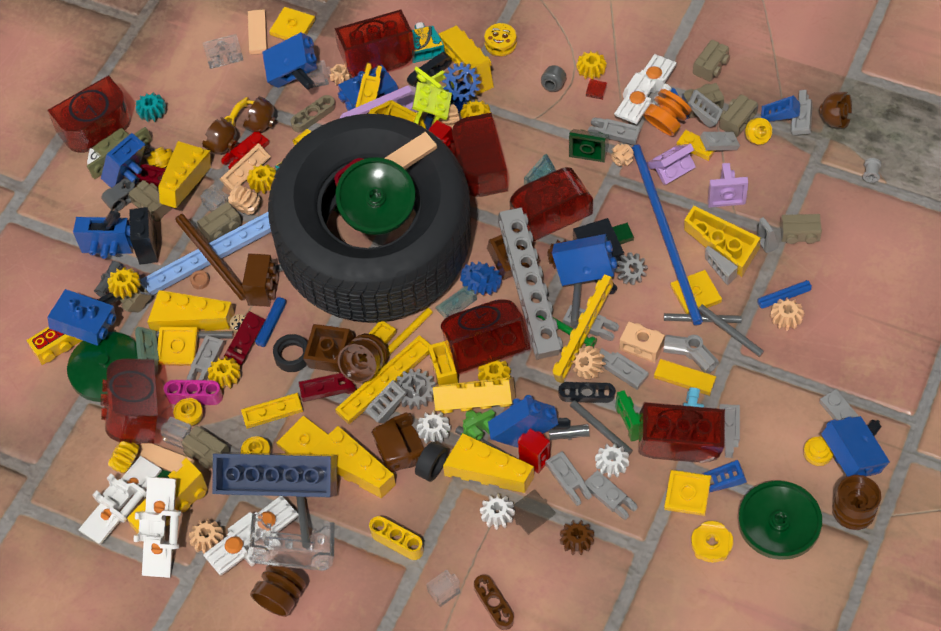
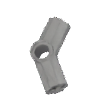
M665 336L663 352L686 355L689 359L694 360L705 373H711L719 365V361L703 345V340L700 336Z

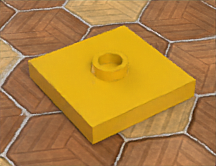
M284 7L269 30V34L284 40L300 32L307 35L315 22V16Z
M706 270L687 276L698 309L702 304L709 308L722 303V298ZM678 280L671 282L670 287L684 312L690 314Z
M159 327L158 365L191 366L197 352L199 329L197 327Z
M302 416L276 444L287 454H309V451L328 434L305 416Z
M671 470L664 510L705 516L711 476Z

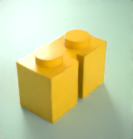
M443 341L428 345L437 384L458 383L448 342Z

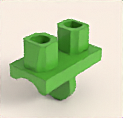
M492 409L483 414L480 412L475 413L473 410L467 411L466 419L463 420V434L480 441L483 438V430L490 434L488 421L494 418L495 412Z

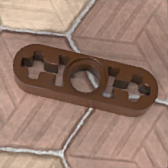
M486 575L476 577L474 580V590L495 625L501 630L510 629L514 624L513 613L493 581ZM481 582H483V584H487V590L489 592L487 595L484 588L480 587ZM491 598H497L500 603L496 607H491L488 605V601ZM502 610L503 616H504L505 618L508 617V622H507V623H505L504 621H501V616H500V614H499V611Z

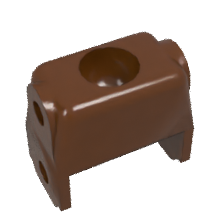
M406 412L395 416L385 423L376 426L371 432L383 463L390 472L415 467L424 450L422 441L412 426L413 416L411 413Z

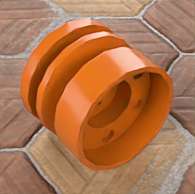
M661 89L658 92L659 96L654 98L657 105L650 104L643 113V116L661 132L674 136L681 127L678 120L685 121L686 115H689L692 109L678 95L666 89Z

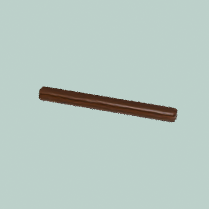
M184 214L177 216L175 220L237 297L241 301L245 300L243 287L238 279Z

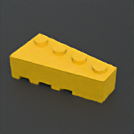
M456 25L438 33L444 44V52L452 58L454 64L457 63L460 66V63L464 62L465 66L470 63L471 69L477 68L475 74L481 75L477 79L482 81V83L477 84L481 89L479 91L475 90L476 96L494 88L490 70L492 64L489 57H485L482 50L475 46L474 41L467 37L464 30L461 31ZM470 74V75H469L470 80L473 82V78H472V76H471V74Z
M180 141L177 142L159 184L160 204L177 208L211 168L210 150Z
M694 205L684 220V230L705 248L710 246L737 265V274L740 277L744 275L760 249V237Z
M159 290L147 323L149 328L155 330L156 333L159 331V327H197L205 331L230 330V320L235 315L232 303L228 301Z
M513 377L444 384L433 387L435 411L441 410L442 414L451 413L453 409L469 411L472 410V407L488 409L494 405H500V407L511 406L516 398Z
M339 426L309 451V454L337 455V474L346 481L359 485L360 488L381 499L396 486L394 474Z
M463 433L443 464L444 476H455L465 481H478L488 486L489 484L497 485L499 488L521 493L526 492L534 478V466Z
M187 458L181 462L183 466L177 472L173 470L168 475L169 478L176 479L175 509L181 511V513L186 512L191 504L203 498L208 491L202 473ZM146 499L127 517L130 526L137 534L139 533V519H135V512L146 510ZM166 516V526L170 525L171 516Z

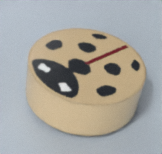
M237 314L231 318L230 327L234 333H237L245 315Z

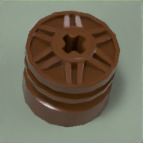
M367 333L360 334L340 351L338 356L339 369L352 382H366L385 365L387 349L379 337Z
M852 475L842 480L832 505V513L836 521L841 526L851 530H861L871 525L881 502L879 486L872 479L863 475Z
M271 562L268 563L266 571L261 575L264 581H257L250 596L258 605L269 612L287 617L295 605L292 598L300 597V591L304 590L306 583L289 568Z

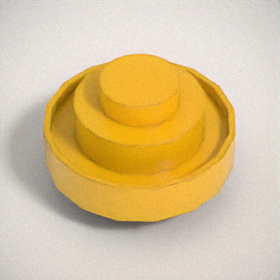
M764 118L750 120L745 128L746 137L753 144L766 143L772 135L770 122Z
M157 148L150 152L151 156L147 158V162L149 165L164 168L168 165L173 152L171 148Z
M185 398L175 405L173 414L180 425L193 426L203 417V409L196 399Z
M255 436L243 442L241 453H271V449L267 440Z
M820 436L809 439L803 451L806 460L815 466L828 464L834 455L825 439Z

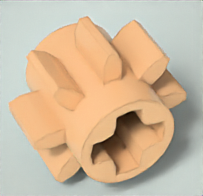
M336 64L333 68H330V81H335V85L350 79L351 70L346 69V64Z
M617 144L612 149L611 158L616 165L628 166L633 161L634 152L629 145Z

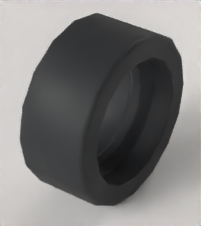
M287 334L279 338L273 346V356L276 365L286 372H297L306 367L307 364L303 357L307 341L297 334ZM289 346H299L303 350L302 356L293 361L283 360L280 355L282 350Z
M434 441L430 442L424 448L417 461L415 474L429 482L433 481L443 468V464L448 456V449Z

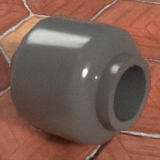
M549 66L541 77V84L546 90L556 92L565 83L566 73L559 66Z

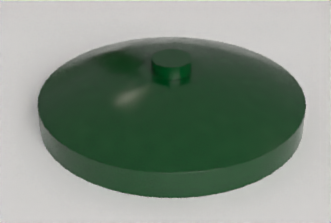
M378 157L360 160L347 168L338 181L336 188L338 211L344 221L359 232L372 235L391 232L403 225L412 213L415 204L413 181L407 171L392 160Z
M108 332L106 338L102 339L98 346L86 341L79 343L71 353L67 364V375L73 389L80 396L90 401L109 402L117 400L118 398L110 391L109 382L113 376L120 372L139 371L136 341L123 333ZM135 373L119 375L112 384L114 392L121 398L124 397V395L130 393L139 384L142 376ZM126 380H128L129 383H130L133 387H120V386H130V385L126 382Z
M769 481L751 489L740 505L738 525L743 539L753 550L768 558L787 560L805 554L816 544L822 529V513L817 501L806 489L791 482Z

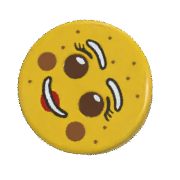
M497 23L491 25L485 31V48L490 54L500 57L507 56L516 49L517 35L512 26L505 23Z

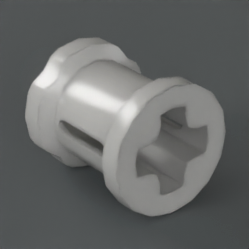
M876 158L865 160L866 172L863 174V179L869 183L879 181L880 174L878 172L881 167V161Z

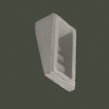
M698 90L693 91L688 105L709 128L716 125L723 110Z
M764 217L760 218L757 236L761 238L760 246L766 253H769L778 248V243L772 227Z
M710 246L705 248L706 261L720 278L729 285L737 277L738 266Z
M392 380L369 404L365 411L376 422L385 423L407 392L395 380ZM392 389L398 393L397 396L391 392ZM387 396H389L393 401L390 402L387 399Z

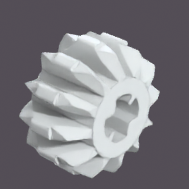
M434 410L432 415H428L425 412L424 418H419V424L417 425L418 435L420 439H424L426 444L429 441H439L442 443L443 438H448V432L451 430V427L448 424L449 419L443 417L442 412L436 415Z
M616 443L613 444V447L606 444L605 449L600 448L595 456L596 468L600 469L601 474L608 473L609 478L612 474L618 478L619 472L625 474L626 467L629 466V454L624 452L623 446L617 448Z
M499 494L494 499L492 496H489V502L483 500V507L480 508L482 521L487 522L488 527L494 524L496 530L499 528V525L506 528V522L512 523L511 516L515 515V510L512 509L514 507L513 502H508V497L506 496L501 499Z

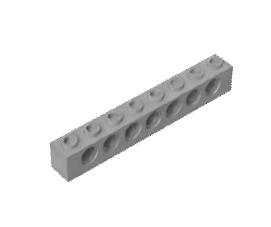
M522 208L499 212L498 223L535 358L538 360L557 356L563 347L560 337H557V322L555 319H552V304L550 301H547V286L545 283H542V268L537 265L538 254L536 248L532 247L533 236L531 231L527 229V215L523 214ZM512 228H518L520 232L516 233ZM522 245L525 247V250H519L516 246ZM521 263H528L530 267L525 268ZM532 280L535 285H529L526 281ZM531 298L539 299L540 303L532 302ZM541 315L545 320L539 321L536 316ZM546 333L550 338L544 339L541 334Z

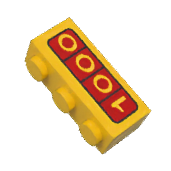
M47 327L26 341L41 365H44L63 352L69 351L83 340Z

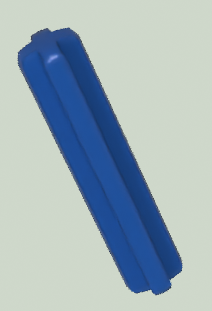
M805 280L758 298V305L762 309L777 303L779 299L784 301L787 297L790 299L811 291L812 285L809 280Z
M276 298L255 340L257 346H266L286 305L284 298Z

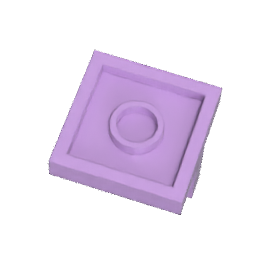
M691 144L676 145L646 162L649 169H656L663 185L670 183L696 167L689 154L694 150Z
M723 163L721 178L710 180L708 207L746 204L748 178H735L734 170H731L730 163Z

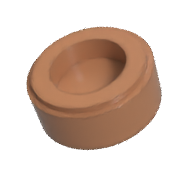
M203 270L195 271L190 276L191 285L195 289H204L209 284L208 274Z

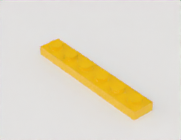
M604 274L602 280H598L594 295L588 299L587 309L581 313L577 328L572 330L568 345H565L562 349L560 361L556 362L553 367L554 378L560 383L564 382L573 364L571 361L576 359L574 354L579 353V348L582 347L613 287V281L610 276Z
M420 335L416 337L370 380L366 381L335 408V412L345 422L351 424L392 380L397 382V376L403 377V371L408 373L410 369H413L429 355L428 345L431 344Z

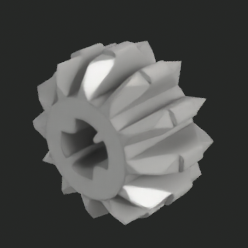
M628 252L627 257L621 255L622 261H617V265L620 268L615 269V272H620L617 278H623V283L625 284L630 282L631 285H634L636 281L641 282V276L647 275L643 272V269H647L648 266L642 265L645 259H639L640 254L638 253L633 256L632 252ZM629 265H632V268L634 269L633 272H631V269H629Z

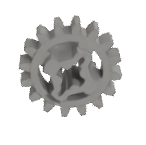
M419 368L416 372L410 369L408 374L403 371V377L397 376V383L407 392L402 399V407L409 405L410 410H412L413 406H416L419 410L421 404L427 407V401H433V387L436 386L435 382H433V376H428L427 371L420 373Z

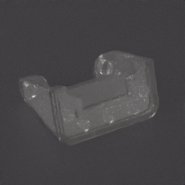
M252 513L248 535V557L250 561L256 564L319 571L327 570L332 566L334 559L335 523L324 522V526L320 530L313 528L312 534L309 536L310 547L303 548L301 535L272 532L271 523L266 525L262 520V514Z

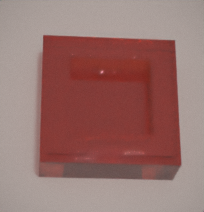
M590 79L586 90V97L603 100L607 89V82Z

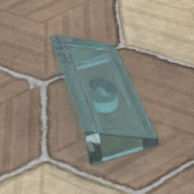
M547 154L543 155L524 177L525 190L537 180L553 175L556 172ZM551 177L538 181L529 189V192L536 195L539 191L534 190L541 189V181H543L544 186Z
M464 286L436 306L435 309L448 321L476 301L477 295L474 294L473 290L468 291V288Z

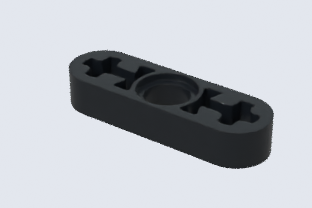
M442 52L423 64L419 69L432 77L448 68L452 58L447 53ZM413 71L407 78V83L413 87H416L417 82H420L416 77V71Z
M564 382L558 388L559 398L564 402H573L575 400L585 403H610L615 399L616 389L611 383ZM565 389H569V395L565 394ZM584 389H590L593 393L590 396H584L581 392ZM605 390H609L608 396L605 395Z

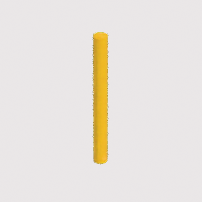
M430 308L421 313L386 348L387 358L433 313Z

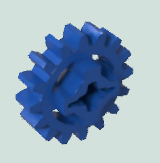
M461 62L460 66L457 63L453 64L454 69L448 67L449 73L443 74L447 77V79L442 80L447 85L443 89H448L454 95L453 100L459 97V100L462 102L465 97L468 101L470 100V94L475 97V90L479 91L481 89L477 84L482 83V81L477 79L481 75L475 74L477 68L471 69V64L469 63L465 66L464 62ZM457 70H463L460 75L453 74ZM470 74H471V76H472V78H473V82L470 80V77H469ZM464 78L463 81L466 84L460 85L461 82L458 79ZM465 88L470 89L468 93H461Z
M478 261V264L471 262L470 265L466 264L465 268H462L460 281L463 282L462 286H468V291L474 290V294L481 293V295H484L487 292L491 295L492 291L497 292V289L500 288L502 275H499V270L494 271V266L488 267V263L481 264Z

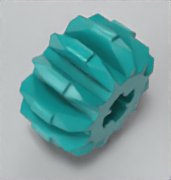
M146 92V96H140V100L136 101V113L141 120L145 119L147 122L153 120L155 122L156 118L162 119V114H165V101L160 94L156 95L153 92L149 95Z

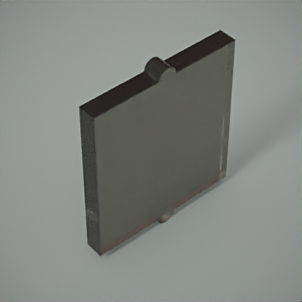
M535 489L515 503L512 508L515 510V515L512 517L516 525H520L528 535L556 514L547 504V500L543 499Z

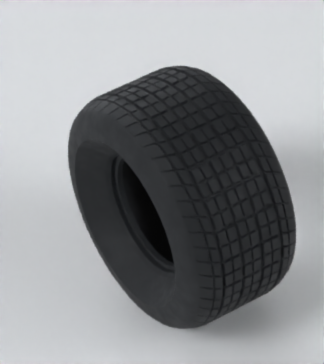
M357 114L342 117L321 125L304 136L285 156L286 158L279 165L280 168L277 169L274 176L275 179H273L271 185L268 218L282 270L293 287L304 298H307V301L314 306L316 305L317 308L343 319L359 322H381L399 319L425 308L450 287L462 269L470 246V195L462 167L455 155L442 140L424 127L400 117L385 114ZM426 132L436 143L437 149L405 169L410 175L415 189L413 209L416 215L408 230L395 241L372 248L352 246L336 238L327 228L329 216L337 206V187L334 180L336 173L356 158H385Z

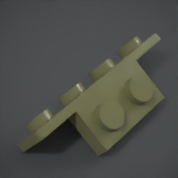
M146 127L134 134L145 145L152 141ZM122 128L92 147L99 156V158L87 165L93 179L102 175L106 154L129 135Z

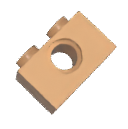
M628 322L620 338L619 350L656 363L664 346L665 335L657 330L645 328L641 324Z

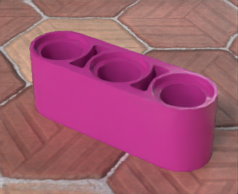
M170 380L164 385L167 400L174 405L185 398L196 399L201 405H217L223 399L219 384L212 380Z

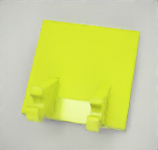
M417 66L414 68L417 73L416 77L420 82L444 90V87L439 82L446 78L443 75L445 71L442 70L430 77Z
M417 82L412 109L417 110L414 123L418 124L423 111L435 115L432 125L436 120L439 121V118L447 120L452 93Z

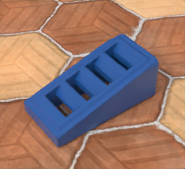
M794 95L763 105L761 111V118L768 121L800 116V102Z
M738 460L702 473L713 478L714 484H710L709 493L747 483L742 466ZM736 471L738 475L734 476L733 472ZM728 473L730 478L726 479L725 474ZM719 475L722 479L721 482H718L717 476Z

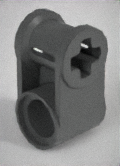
M123 179L112 188L107 189L102 194L101 199L111 211L114 209L120 211L131 203L128 194L135 188V183L129 179Z

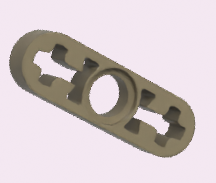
M324 95L291 118L292 129L295 132H303L334 111V98L330 95ZM311 111L318 112L315 116L308 115Z

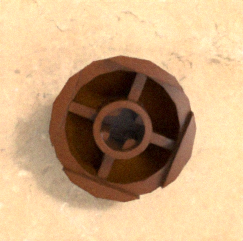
M834 92L828 95L823 104L820 105V114L829 126L835 128L848 127L850 119H847L848 113H852L851 96L847 95L848 92Z
M261 96L256 98L248 112L249 120L245 119L243 128L252 132H263L268 127L272 128L276 120L273 117L275 112L273 105Z
M220 117L221 120L216 119L210 125L205 134L208 138L202 142L205 149L215 154L225 153L229 149L232 150L237 143L235 140V127L223 117Z

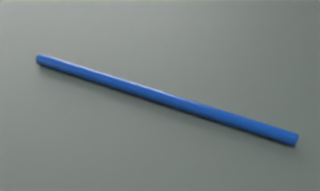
M638 144L632 147L634 157L694 325H700L703 320L641 146Z

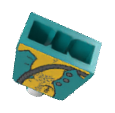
M422 22L416 23L415 29L409 32L412 63L430 60L444 52V44L434 26L425 27Z

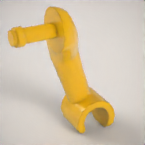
M249 97L243 98L234 106L231 114L224 119L229 122L232 121V125L235 127V118L240 110L248 107L249 104H253L254 101H250Z

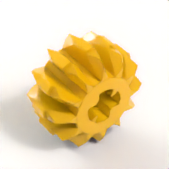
M591 50L589 53L583 52L576 64L579 76H584L585 80L587 78L593 80L594 77L599 79L601 75H604L607 66L604 55H599L598 51L596 53H592Z
M477 99L474 102L469 100L468 104H463V109L461 110L462 122L467 124L468 128L473 126L476 130L478 126L483 128L484 124L489 123L491 117L490 107L483 100L480 102Z
M261 163L259 167L253 166V170H249L247 176L250 189L255 190L257 194L260 191L263 194L267 190L270 191L276 174L274 167H270L269 164L263 166Z
M125 266L122 270L116 268V273L110 272V278L107 281L109 291L116 298L119 296L123 300L126 296L132 298V293L138 294V288L141 285L139 275L132 268L128 270Z
M227 356L223 360L218 357L217 362L211 361V367L207 370L209 374L208 379L216 381L222 390L225 386L231 389V384H237V379L241 378L239 364L233 358L229 360Z
M490 357L489 362L483 360L482 366H479L478 379L487 380L510 377L511 370L507 366L506 360L501 362L499 357L496 360Z
M121 439L109 458L108 466L117 472H126L138 453L139 445L130 439Z

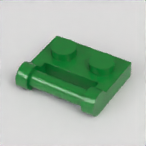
M625 390L617 392L615 409L621 415L627 427L630 440L637 441L641 438L639 432L640 424H642L641 417L638 412L635 413L632 398L627 396Z

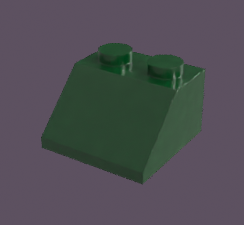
M577 129L570 131L569 157L605 163L609 147V134Z

